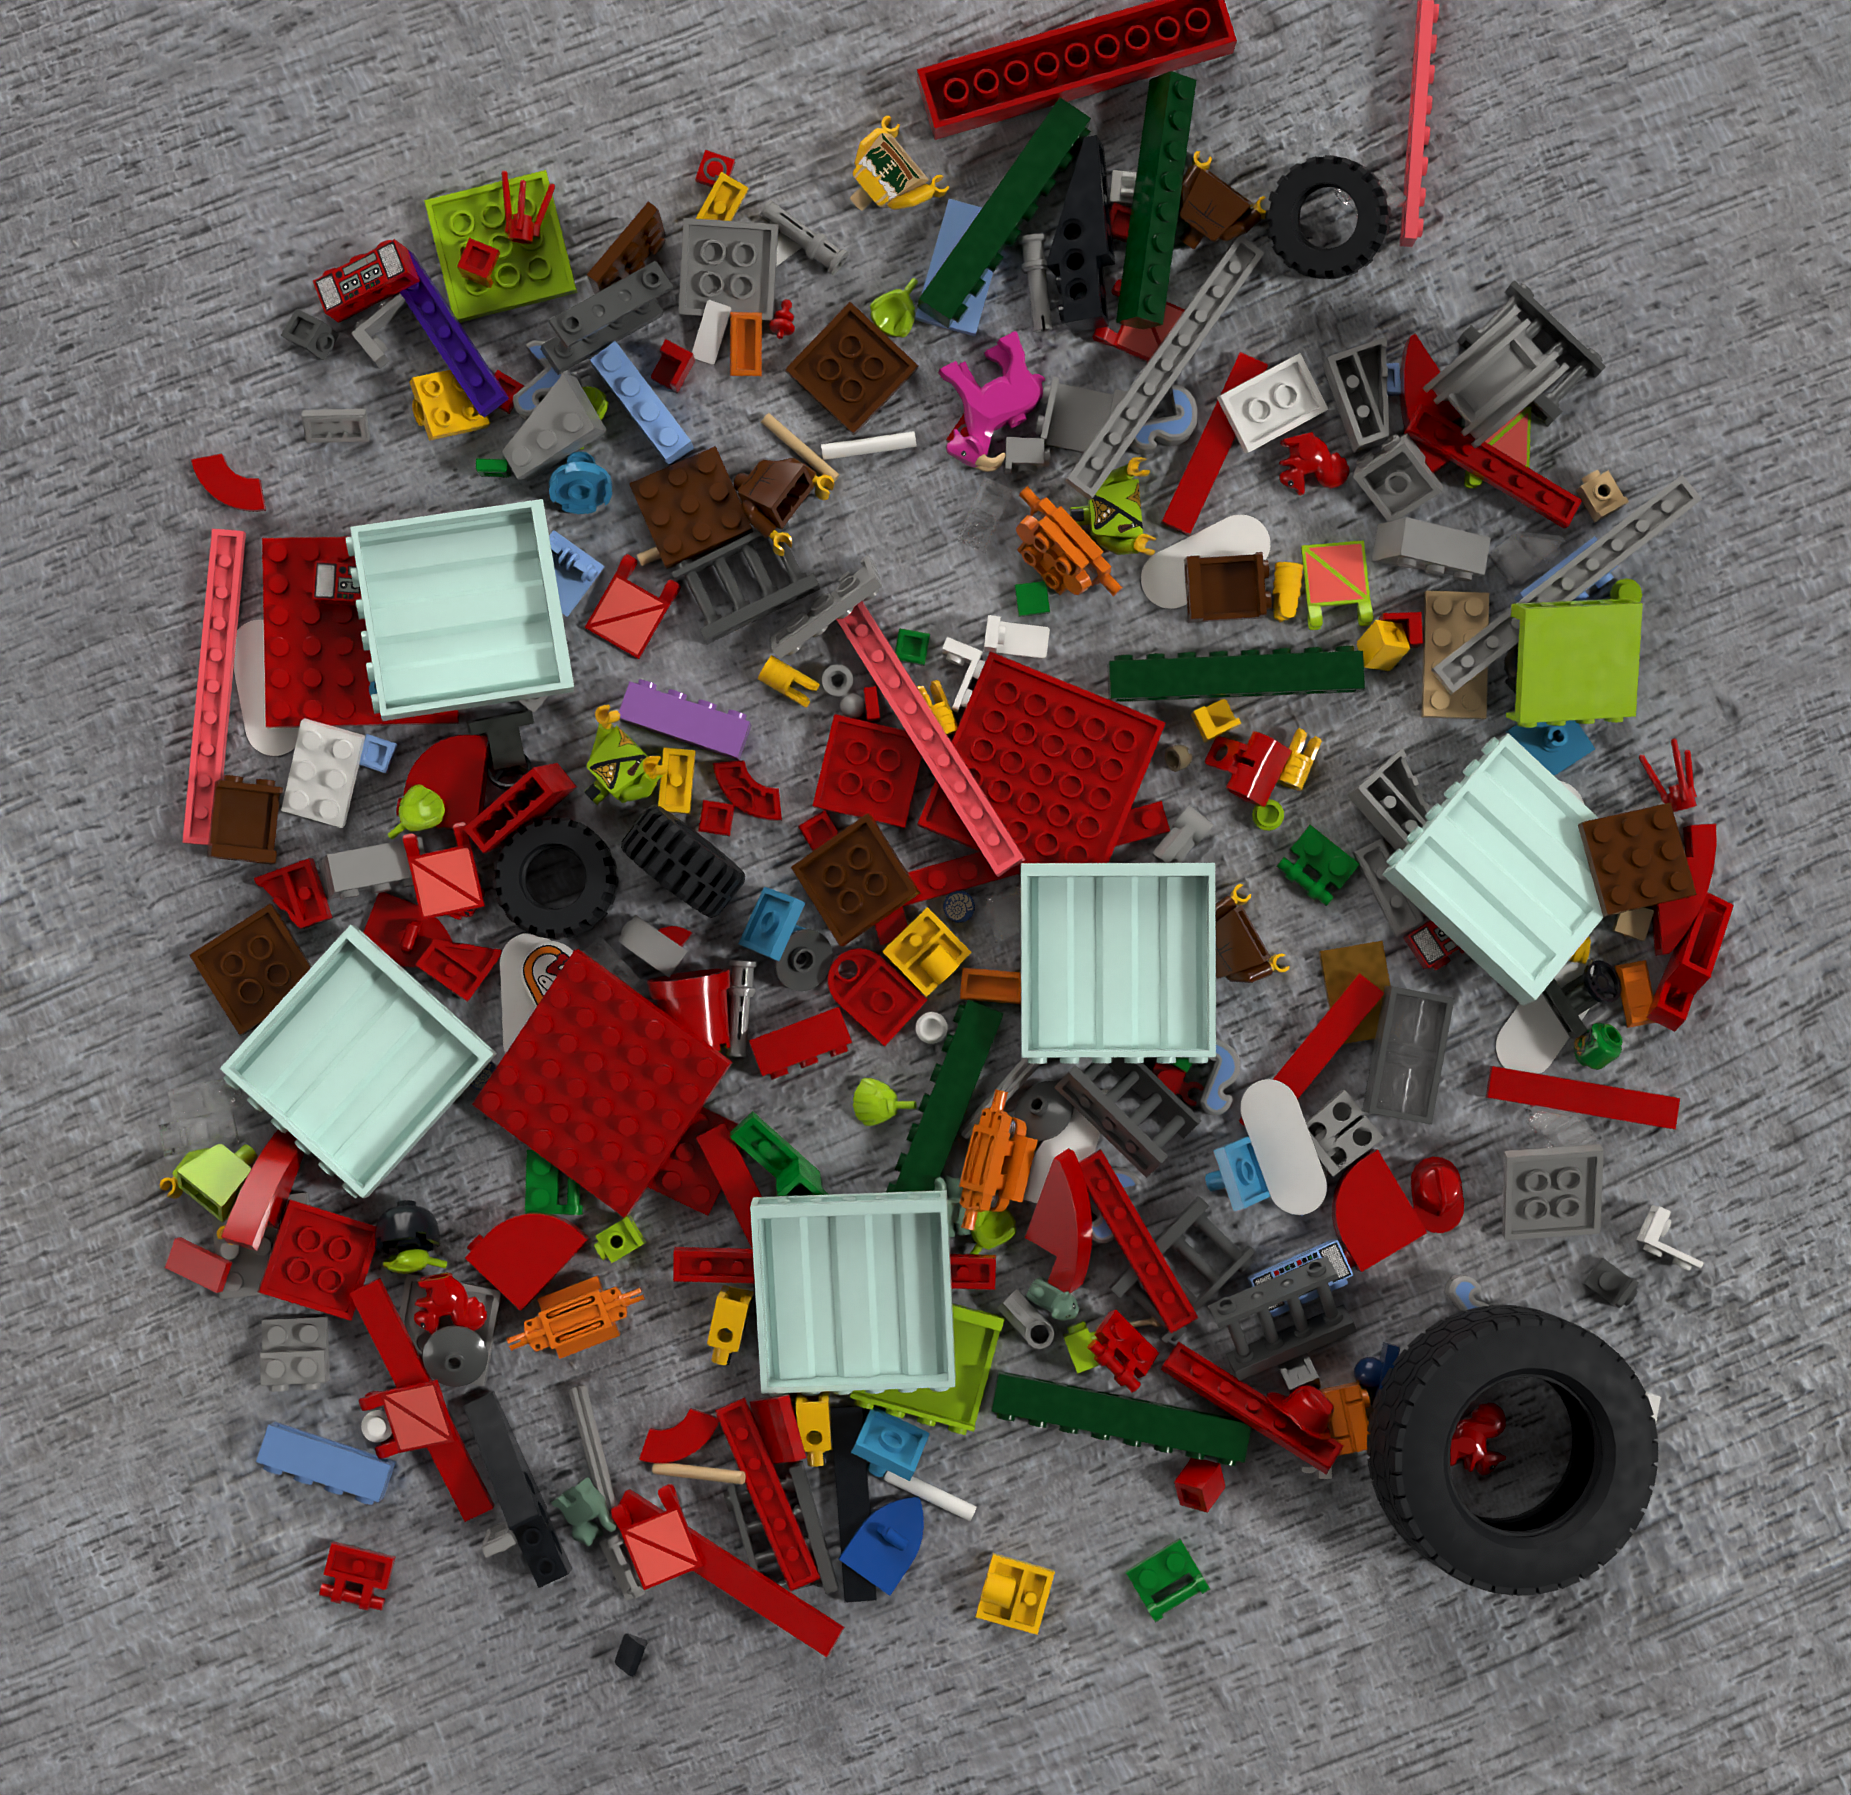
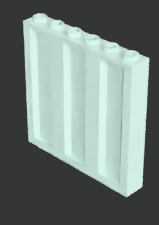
M543 499L350 527L352 536L346 537L349 556H355L357 568H351L354 588L360 587L362 599L356 600L359 619L365 618L367 631H361L364 651L370 650L372 662L366 663L369 682L375 681L377 694H371L374 714L380 713L382 721L574 692Z
M1508 733L1500 739L1493 737L1485 744L1481 750L1484 753L1479 761L1474 759L1463 770L1464 779L1460 783L1458 781L1454 782L1445 791L1444 796L1447 799L1442 805L1437 803L1425 815L1428 821L1422 828L1417 826L1407 836L1406 841L1409 843L1403 850L1399 848L1389 857L1386 862L1390 866L1382 875L1523 1006L1537 1000L1603 918L1578 824L1581 822L1598 819V817Z
M1215 863L1020 864L1022 1058H1028V1063L1044 1064L1047 1063V1057H1060V1063L1075 1064L1079 1063V1057H1092V1063H1111V1057H1124V1063H1144V1057H1157V1063H1176V1057H1189V1063H1208V1057H1216Z
M350 925L220 1069L226 1074L223 1079L235 1090L242 1088L249 1095L247 1101L260 1112L265 1109L273 1117L271 1123L283 1133L289 1131L297 1138L294 1143L307 1155L312 1152L321 1160L318 1165L332 1177L336 1174L344 1181L342 1187L354 1198L358 1196L366 1198L370 1196L464 1092L497 1053L357 926Z
M947 1190L753 1197L750 1210L761 1394L769 1393L770 1396L776 1397L801 1392L804 1396H815L821 1392L833 1391L837 1395H846L854 1390H866L867 1393L878 1394L884 1392L885 1389H898L899 1392L909 1393L916 1391L917 1388H930L932 1391L940 1392L948 1390L949 1387H955L956 1372Z

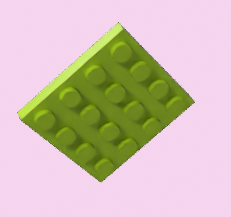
M546 170L508 179L512 219L513 215L517 214L520 181L525 180L524 214L532 216V222H535L550 185ZM502 181L424 200L451 310L459 323L578 293L553 194L540 227V236L533 237L532 244H521L508 240V234L505 233L506 219ZM469 238L500 251L499 258L490 276L493 281L491 288L462 277L457 268Z

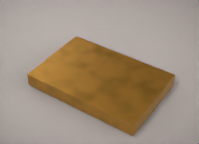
M1383 940L1319 951L1329 1009L1359 973L1383 992L1385 986H1391ZM1383 996L1344 1044L1375 1039ZM1395 1009L1390 1036L1399 1034Z

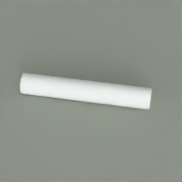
M914 431L821 444L823 460L917 447Z
M887 1470L883 1478L884 1481L968 1521H971L977 1508L914 1476L908 1481Z

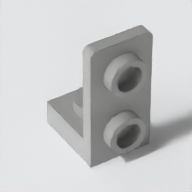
M398 294L395 298L390 296L379 305V311L371 317H363L354 326L355 330L351 332L379 369L389 362L384 354L388 348L375 333L408 307L401 294Z

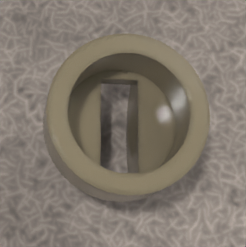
M1174 745L1165 750V761L1170 770L1177 772L1190 765L1193 756L1188 753V747Z

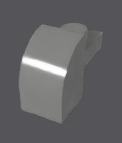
M637 915L624 925L621 936L617 940L667 977H670L688 952Z

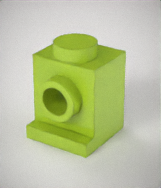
M631 1215L596 1235L595 1237L598 1242L594 1244V1247L603 1261L609 1258L610 1262L613 1263L645 1244L646 1240ZM618 1235L623 1239L621 1247L617 1248L612 1245L611 1240L613 1236Z
M1085 1321L1068 1326V1333L1063 1334V1338L1077 1374L1099 1366L1094 1360L1095 1355L1087 1348L1094 1339L1099 1341L1094 1335L1096 1331L1090 1333Z

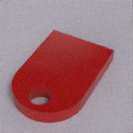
M857 948L842 953L835 959L828 973V987L834 1000L884 1046L894 1038L928 1000L880 955L868 949ZM846 960L853 961L857 965V973L851 979H845L839 974V966Z

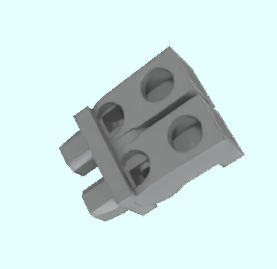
M1343 1089L1305 1121L1325 1177L1328 1175L1334 1177L1340 1170L1384 1139L1367 1116L1361 1115L1363 1111L1347 1091ZM1354 1121L1353 1124H1351L1343 1132L1339 1133L1342 1129H1344L1347 1125Z

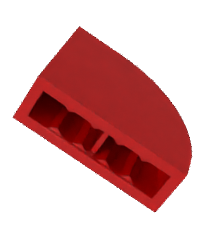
M458 735L446 738L429 747L412 766L405 783L404 795L411 787L420 784L436 792L443 800L445 808L443 820L432 828L454 831L453 826L456 823L464 822L468 825L483 812L488 778L487 764L491 755L488 737ZM399 798L397 802V817H399V806L402 798Z
M558 763L533 767L463 829L483 853L490 852L502 846L503 843H507L511 839L509 835L516 829L519 831L524 828L525 823L532 820L536 822L574 791L577 786Z
M1372 1149L1356 1159L1344 1171L1333 1194L1332 1221L1336 1235L1345 1249L1343 1253L1350 1268L1355 1267L1357 1271L1363 1272L1427 1234L1426 1229L1379 1150Z
M544 1213L522 1214L498 1224L485 1237L479 1234L467 1246L470 1253L465 1259L521 1311L528 1306L590 1238L575 1224L560 1216Z

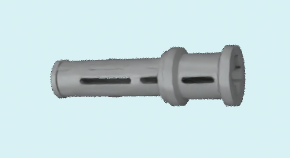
M772 200L763 207L760 217L770 224H778V230L806 250L807 257L811 260L817 259L829 268L828 272L832 275L836 274L843 266L849 252L845 249H838L827 240L828 237L825 234H816Z
M1029 234L1018 238V244L1022 245L1024 263L1021 265V269L1024 274H1027L1033 332L1040 333L1041 329H1043L1041 319L1043 320L1044 332L1053 330L1045 273L1048 271L1043 243L1046 241L1045 234Z
M729 960V965L732 966L731 985L727 989L728 995H731L729 1021L731 1047L728 1048L726 1056L747 1057L750 997H753L756 990L753 988L754 968L757 967V962Z

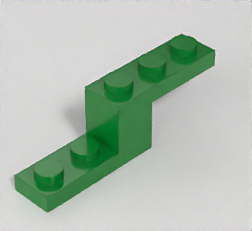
M753 1111L730 1131V1138L776 1178L778 1196L829 1195L822 1189L820 1171Z

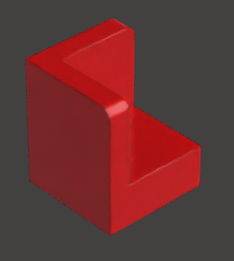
M469 238L457 268L462 277L491 288L493 281L490 276L499 258L500 251Z
M665 339L660 348L661 358L651 374V379L678 393L695 363L694 354Z
M1422 612L1383 613L1379 617V620L1402 623L1410 648H1418L1423 644Z
M1191 1458L1174 1481L1180 1505L1206 1513L1209 1512L1226 1486L1220 1463L1205 1459Z

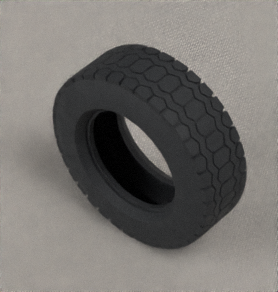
M1489 1305V1307L1482 1306L1461 1311L1446 1317V1321L1440 1320L1426 1329V1334L1421 1333L1408 1344L1409 1349H1404L1393 1362L1395 1367L1393 1369L1389 1368L1380 1384L1384 1387L1382 1390L1378 1389L1372 1406L1375 1410L1370 1413L1367 1430L1370 1432V1435H1367V1455L1370 1457L1367 1458L1370 1478L1373 1480L1372 1485L1377 1500L1381 1502L1379 1503L1392 1526L1409 1546L1445 1573L1470 1586L1498 1594L1522 1596L1557 1591L1558 1587L1563 1589L1580 1582L1579 1577L1585 1579L1600 1569L1598 1564L1604 1566L1618 1553L1615 1550L1616 1547L1619 1549L1623 1548L1633 1535L1630 1529L1636 1530L1645 1514L1640 1510L1642 1508L1647 1509L1653 1492L1649 1487L1655 1485L1658 1468L1654 1465L1655 1462H1658V1442L1654 1440L1658 1439L1655 1419L1651 1417L1654 1413L1649 1398L1645 1395L1646 1391L1624 1358L1604 1340L1579 1325L1544 1311L1516 1305ZM1532 1377L1544 1379L1562 1399L1571 1422L1572 1449L1570 1460L1562 1479L1545 1500L1519 1515L1506 1518H1488L1472 1514L1464 1505L1455 1489L1450 1469L1452 1437L1461 1416L1472 1401L1496 1384L1515 1378Z

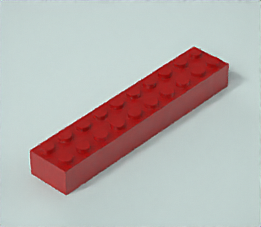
M1154 0L917 69V84L934 140L1054 106L1060 97L1068 102L1169 71L1233 54L1237 39L1225 0Z

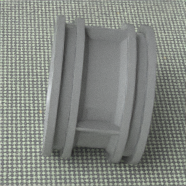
M1517 306L1423 387L1426 393L1431 389L1436 393L1437 397L1433 400L1436 405L1441 401H1449L1464 418L1465 427L1460 432L1464 437L1469 433L1473 436L1475 440L1471 445L1474 449L1503 427L1569 369L1566 362L1559 366L1555 361L1559 356L1555 350L1550 354H1542L1526 335V329L1531 322L1528 318L1521 322L1516 316L1521 311Z

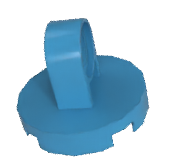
M581 451L574 452L568 456L567 464L558 467L551 474L549 480L550 499L553 503L556 501L561 504L562 510L569 513L589 514L596 512L597 506L602 505L604 502L606 506L610 502L612 497L611 476L604 468L595 464V460L590 454Z

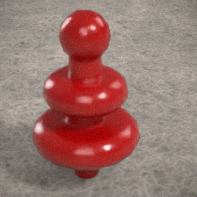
M788 299L781 302L782 310L776 311L774 314L775 319L769 323L770 330L777 334L778 339H783V336L792 335L795 331V326L792 323L794 315L789 312L792 308V302Z

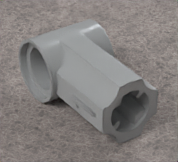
M1188 805L1171 826L1173 829L1155 848L1152 855L1161 863H1180L1191 848L1200 843L1214 824L1192 806Z
M1018 1289L997 1307L1033 1348H1046L1053 1341L1055 1333L1052 1324L1038 1312ZM1044 1325L1048 1329L1049 1338L1045 1342L1039 1343L1033 1340L1031 1329L1034 1326Z

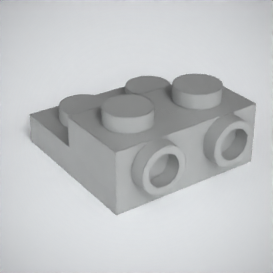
M1397 434L1389 437L1382 444L1383 449L1376 454L1369 451L1356 461L1358 466L1355 468L1353 478L1388 522L1402 518L1443 490L1442 484L1425 464L1426 457L1408 434L1400 438Z
M328 1316L261 1320V1386L269 1385V1391L271 1392L289 1390V1384H301V1390L321 1389V1383L330 1381Z

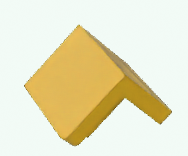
M1375 620L1357 641L1358 650H1363L1364 668L1390 671L1410 650L1402 623Z
M1226 699L1219 700L1207 707L1203 706L1194 710L1191 714L1204 743L1239 727L1241 724L1240 719L1235 718Z

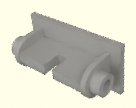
M621 1532L599 1542L626 1601L632 1598L636 1599L644 1595L646 1591L654 1588L643 1589Z

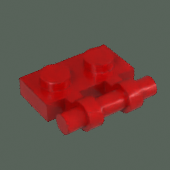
M1115 1309L1108 1312L1094 1334L1103 1344L1094 1339L1087 1348L1095 1355L1094 1360L1100 1366L1105 1365L1115 1375L1114 1380L1120 1386L1125 1385L1133 1393L1141 1385L1134 1375L1137 1378L1145 1376L1159 1355V1352Z
M333 1541L323 1575L336 1578L334 1586L322 1583L319 1596L331 1598V1602L341 1604L342 1601L356 1604L362 1610L369 1611L372 1608L382 1611L385 1598L374 1596V1589H388L396 1557ZM350 1581L364 1585L362 1592L346 1589V1582Z

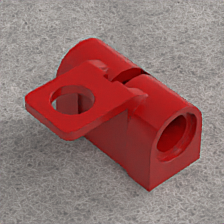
M1256 731L1252 732L1247 745L1218 736L1215 738L1205 758V764L1232 774L1225 788L1227 791L1245 802L1265 808L1292 750L1275 739ZM1223 746H1227L1226 756L1222 760L1217 761L1216 754L1218 750Z

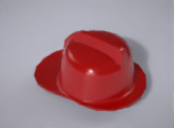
M1432 1156L1423 1159L1415 1166L1411 1174L1413 1209L1426 1230L1432 1233L1451 1231L1460 1223L1464 1214L1463 1189L1459 1171L1451 1161L1443 1157Z
M1306 1385L1298 1387L1289 1396L1274 1392L1266 1394L1269 1403L1288 1416L1308 1435L1323 1441L1330 1439L1331 1433L1328 1425L1332 1419L1334 1406L1319 1389Z

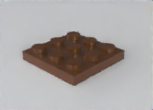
M649 201L587 273L594 294L645 267L644 261L651 253L655 255L663 247L666 241L664 239L666 234L658 208Z
M849 302L787 366L785 372L854 436L916 372L919 365L858 308Z
M716 446L629 483L666 570L684 560L695 558L753 533V529L742 511V504Z
M1671 802L1578 824L1603 917L1697 895Z
M868 813L791 867L837 943L842 947L920 894L917 886L874 818Z
M271 903L189 954L240 1036L260 1025L312 967L276 908Z

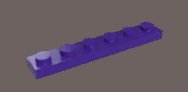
M408 250L420 282L400 291V294L478 413L485 418L507 401L509 397L414 253Z

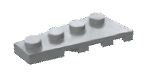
M869 555L860 561L863 567L854 575L847 572L838 580L840 584L831 594L823 592L811 605V611L808 614L800 612L770 637L772 651L779 659L785 655L789 656L796 653L806 640L812 636H820L834 620L845 618L852 612L854 606L863 600L868 601L879 592V588L882 587L876 563Z

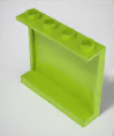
M1622 598L1511 604V617L1519 619L1520 622L1515 712H1506V718L1516 721L1519 727L1532 728L1537 726V722H1546L1547 725L1564 726L1566 721L1575 720L1579 724H1594L1595 719H1604L1606 722L1618 723L1623 722L1624 717H1636L1643 603Z
M952 1303L956 1372L955 1387H949L948 1390L940 1392L932 1391L930 1388H917L916 1391L909 1393L899 1392L898 1389H885L884 1392L878 1394H870L866 1390H854L850 1394V1398L855 1399V1405L873 1410L874 1405L887 1408L885 1413L895 1417L904 1418L905 1413L918 1416L917 1422L935 1427L936 1422L947 1424V1430L957 1434L966 1435L967 1430L974 1432L997 1341L1004 1323V1317Z

